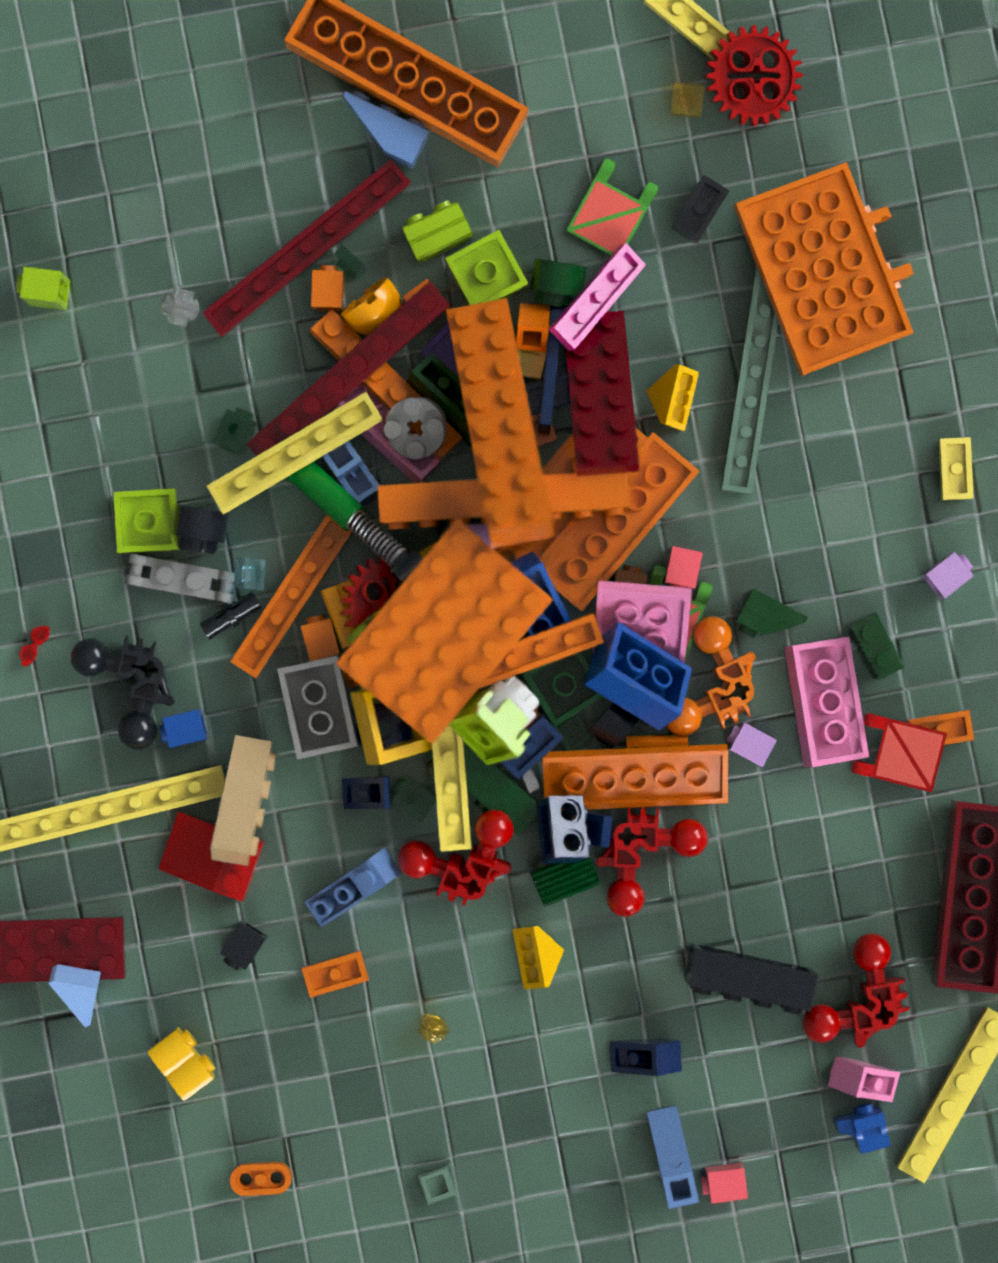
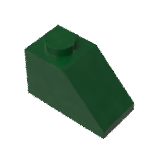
M751 589L734 622L740 625L738 631L755 638L756 634L764 636L805 623L808 617L756 589Z

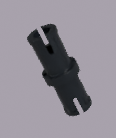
M250 592L231 605H224L222 607L223 610L201 622L200 625L206 636L211 640L231 626L236 627L240 625L239 621L262 609V606L255 594Z

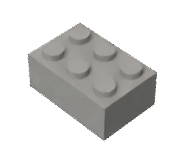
M340 656L277 669L297 760L359 746L342 669L336 665Z

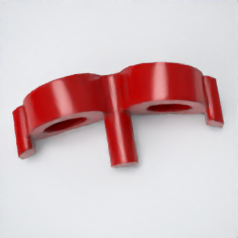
M47 625L38 626L32 630L30 638L33 643L23 646L19 652V657L22 660L21 665L27 667L35 661L39 646L45 643L50 636V627Z

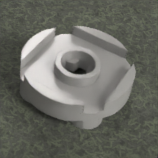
M410 397L396 403L389 411L384 426V434L392 448L404 457L417 460L430 456L438 451L446 440L445 413L437 403L429 398ZM419 420L422 422L420 428L423 433L422 435L418 433L413 435L410 432L411 427L409 424L411 421L415 423Z

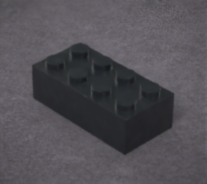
M692 943L684 980L690 986L692 992L711 995V991L720 992V995H723V998L727 1000L741 1002V998L744 997L749 998L753 1005L771 1008L772 1004H777L784 1008L783 1011L802 1015L803 1010L811 1012L818 974L807 967Z

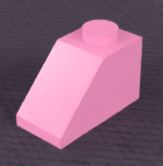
M836 1056L830 1071L828 1086L859 1098L893 1102L900 1072L859 1060Z

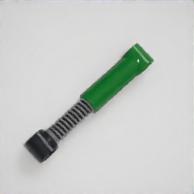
M315 462L308 464L285 478L291 484L296 485L343 530H351V533H355V536L359 537V540H362L367 547H370L374 554H378V557L382 558V561L389 565V572L401 584L423 559L414 549L406 550L404 547H401V544H397L396 540L393 541L394 537H390L389 533L386 534V530H382L381 526L378 527V523L370 520V516H367V513H365L366 508Z

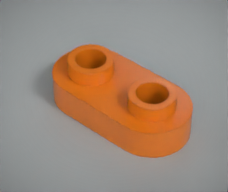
M279 1161L243 1163L238 1165L230 1176L232 1190L241 1196L281 1194L289 1188L292 1181L290 1168L285 1163ZM273 1172L281 1173L282 1180L279 1182L274 1181L271 1174ZM244 1173L249 1174L252 1181L250 1183L242 1182L241 1175Z

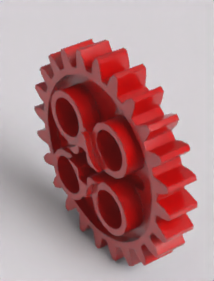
M756 25L750 26L748 34L743 26L737 29V36L732 31L726 34L728 42L723 39L716 42L720 51L713 49L709 52L715 60L705 63L706 67L712 69V73L703 76L704 79L712 80V85L705 88V91H714L715 93L710 103L719 101L721 105L717 112L721 113L728 110L727 120L730 121L738 116L739 125L745 124L748 118L751 127L757 126L759 118L763 125L769 124V115L774 120L780 119L779 110L783 112L790 111L786 101H797V97L792 91L802 89L801 85L795 83V79L803 76V73L795 71V67L799 66L802 62L800 60L793 61L791 58L797 50L792 49L788 51L786 49L790 41L789 39L782 42L778 41L779 31L768 36L769 29L767 26L763 27L760 33H758ZM765 52L771 54L774 59L772 68H767L763 64L762 56ZM734 53H739L743 56L744 66L742 68H737L733 64L732 57ZM753 71L754 74L778 73L779 78L763 77L754 81L753 78L729 79L727 74H746ZM735 83L740 84L744 88L745 94L742 100L737 99L733 95L732 90ZM765 83L770 84L774 89L772 99L766 98L763 94L762 89Z
M377 557V565L371 558L367 559V569L361 565L355 567L359 576L352 574L347 576L352 586H343L342 590L348 594V597L339 599L340 603L347 605V609L341 611L340 615L349 616L350 618L344 624V627L353 626L356 629L369 616L380 610L384 602H387L396 591L395 584L397 579L389 572L390 567L385 561H382V558ZM384 577L387 578L388 581L387 589L385 587V584L383 583ZM369 584L375 585L378 590V596L375 600L369 599L366 595V587Z

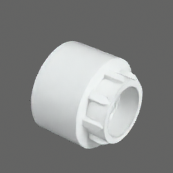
M514 676L505 679L503 682L499 680L488 688L493 695L485 705L492 713L496 711L504 700L511 699L525 714L528 722L521 731L536 717L533 710L539 705V700Z

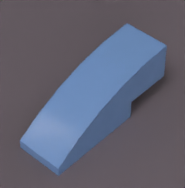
M349 441L322 456L345 490L364 507L378 498V486L380 485Z

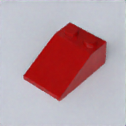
M178 811L158 870L241 902L245 900L265 841L259 839L256 856H250L248 866L212 860L211 845L216 824Z

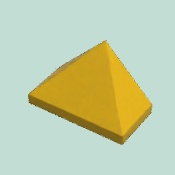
M675 364L646 390L661 424L685 431L699 375L698 371Z
M539 926L512 929L523 988L549 987L564 949Z

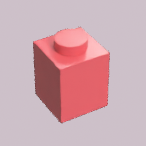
M672 546L663 583L669 584L671 587L695 589L703 552Z
M742 1163L705 1167L706 1176L701 1177L703 1196L709 1195L711 1204L748 1199L745 1171Z

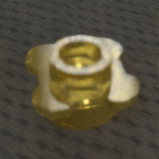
M424 1014V1020H421L419 1023V1033L432 1043H439L440 1040H445L447 1037L445 1034H448L450 1031L445 1021L436 1015Z

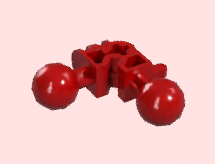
M628 807V822L617 826L613 838L610 840L609 847L597 859V864L600 867H617V880L610 885L606 894V901L610 910L617 916L630 917L637 914L644 906V890L635 881L636 868H640L641 856L636 852L643 846L646 851H658V846L672 847L674 852L680 856L687 858L696 857L704 851L708 843V833L702 823L688 818L675 823L672 828H658L659 808H657L656 815H646L645 807H642L640 815H631L630 807ZM629 827L631 833L647 835V838L636 837V839H631L629 845L624 844V839L619 838L618 834L623 833L624 829Z
M492 809L481 814L475 823V834L479 844H473L467 863L461 855L453 852L449 862L435 856L431 845L425 841L413 840L404 844L399 850L397 857L398 866L402 873L409 878L420 879L428 874L442 878L436 897L442 891L448 892V901L453 902L457 896L463 898L462 906L465 907L467 899L477 900L481 898L486 891L487 885L494 882L495 878L500 875L508 874L511 871L512 866L510 862L496 858L498 853L495 851L497 848L505 846L512 838L514 831L513 823L509 815L501 810Z
M868 933L859 937L853 946L852 956L855 964L866 972L867 982L860 983L862 994L869 999L867 1004L864 1006L857 1000L846 1002L847 1010L837 1012L833 1007L826 1004L812 1006L811 1012L806 1011L802 1019L804 1034L810 1040L816 1043H826L833 1040L840 1029L851 1028L853 1030L854 1044L862 1048L865 1046L866 1040L874 1032L877 1033L880 1029L891 1028L897 1022L898 1013L910 1009V1006L901 1004V1000L908 996L907 991L899 989V985L905 982V978H885L884 967L891 958V948L883 936L876 933ZM880 1007L887 1010V1012L882 1014V1019L876 1016V1014L880 1013Z

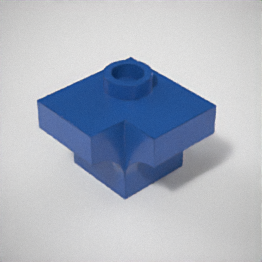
M871 1103L861 1104L854 1107V1112L833 1117L838 1133L853 1136L857 1149L861 1154L891 1146L884 1113L877 1105L872 1106Z

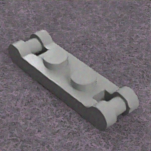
M136 554L129 555L128 563H131L129 575L125 576L124 584L226 603L233 602L234 594H231L233 582L237 581L238 573ZM143 566L152 567L150 579L141 577ZM213 579L221 580L219 592L211 590Z

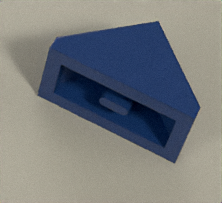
M390 776L342 778L344 809H386L391 807Z

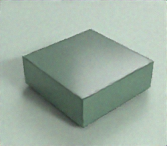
M447 1165L418 1174L427 1205L457 1195Z

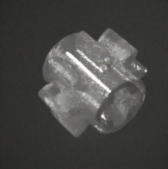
M174 287L173 293L165 294L161 301V312L167 316V323L186 327L187 321L191 322L196 319L199 312V303L196 299H193L194 292Z

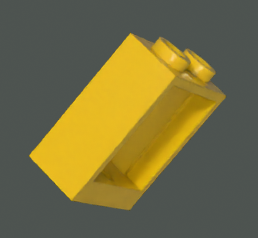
M360 685L361 690L350 693L367 765H382L432 750V743L413 727V739L383 747L372 698L375 696L362 685Z

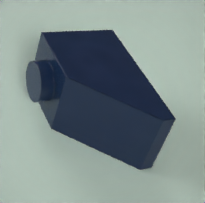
M640 1039L610 1041L611 1072L661 1076L682 1071L680 1040Z

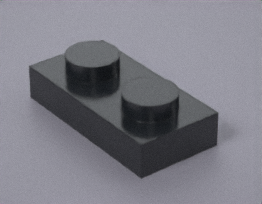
M703 175L671 229L698 244L730 190Z

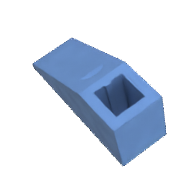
M345 91L343 94L345 103L385 157L413 170L429 137L428 131L424 129L425 125L410 117L408 121L398 117V112L387 105L381 104L380 107L369 103L371 99L358 91H354L353 94Z
M384 847L307 899L304 903L322 927L387 885L402 872Z
M677 1105L648 1111V1121L668 1208L698 1203V1194Z

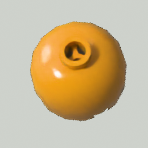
M384 277L363 291L365 294L357 301L354 299L342 311L341 316L355 332L369 335L402 306L400 294L388 277Z

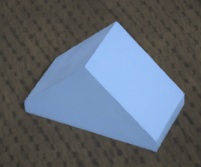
M57 964L52 968L49 985L86 1028L91 1024L101 972Z

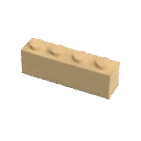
M235 735L211 845L212 860L248 866L250 856H256L259 838L255 837L256 827L262 828L265 809H261L262 799H268L271 781L266 780L268 771H274L277 753H272V741Z

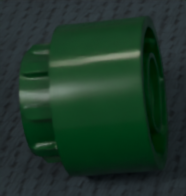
M535 258L530 289L535 290L534 300L541 304L567 308L584 287L587 267Z

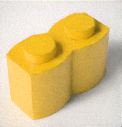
M177 1027L152 1046L147 1053L167 1078L176 1093L185 1101L214 1079L215 1074L213 1070L216 1067L206 1054L201 1056L196 1051L194 1046L197 1045V1042L187 1029L182 1032Z

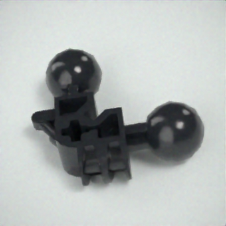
M126 635L121 654L108 652L107 647L95 638L83 639L71 651V664L78 674L85 677H94L107 670L117 672L116 677L130 680L133 677L136 679L137 683L131 686L129 697L135 698L132 712L127 713L120 720L118 735L126 747L131 749L148 747L157 735L156 723L150 716L153 702L171 706L175 701L166 685L165 667L158 658L154 657L157 642L155 641L151 648L144 647L143 639L140 638L136 645L129 644L128 636ZM150 662H154V667L158 669V673L152 674L151 678H147V674L143 670L131 668V665L147 667Z

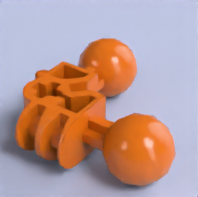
M709 616L699 621L694 630V640L701 651L713 656L717 667L711 670L715 679L723 681L722 687H711L703 691L705 697L696 701L685 698L681 715L666 725L669 731L675 735L687 736L693 734L700 727L702 718L712 713L722 730L725 729L724 721L728 719L735 725L738 724V715L741 713L751 718L747 703L754 696V686L751 683L752 675L750 674L752 663L756 656L753 652H747L738 658H733L729 650V645L732 641L731 627L721 617ZM734 684L744 686L745 691L741 693L742 698L739 696H728L736 689ZM728 696L724 700H721V697Z

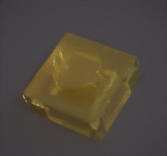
M674 82L670 115L701 118L704 85Z

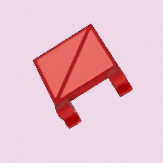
M867 713L863 724L884 730L876 763L874 765L855 760L851 771L855 774L932 793L947 733Z

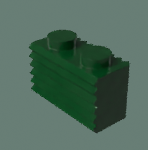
M876 612L847 626L846 630L850 631L849 636L853 637L852 641L856 642L855 647H858L857 652L861 653V657L864 658L863 663H867L866 668L870 669V674H873L872 679L882 680L905 667Z
M590 855L576 863H542L541 860L534 863L535 869L530 871L544 907L601 884Z

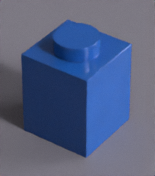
M202 709L162 718L163 725H159L163 743L168 742L169 748L209 739Z

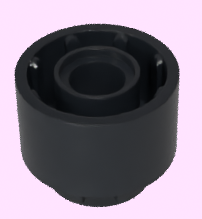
M176 505L172 535L178 536V549L215 554L218 542H225L229 513L227 512L223 515L221 511Z

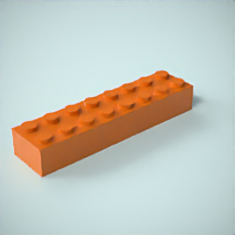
M307 0L284 39L286 47L290 51L401 114L420 121L426 128L499 168L528 117V107L339 0Z
M507 298L447 309L446 312L492 548L554 537L552 519Z
M577 473L543 475L551 519H562V513L574 512L575 518L593 517V511L605 510V516L624 515V509L630 508L628 473L577 476ZM479 479L378 486L380 523L388 524V529H409V523L419 522V527L421 528L440 527L439 521L450 520L451 525L456 518L464 525H469L470 519L481 518V523L487 524Z

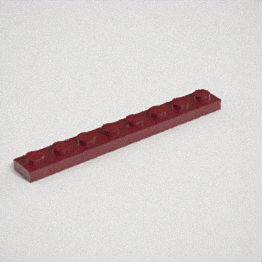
M392 159L389 160L204 310L202 314L223 338L411 185V182Z
M429 281L246 445L258 456L329 414L449 308L451 304L433 283Z

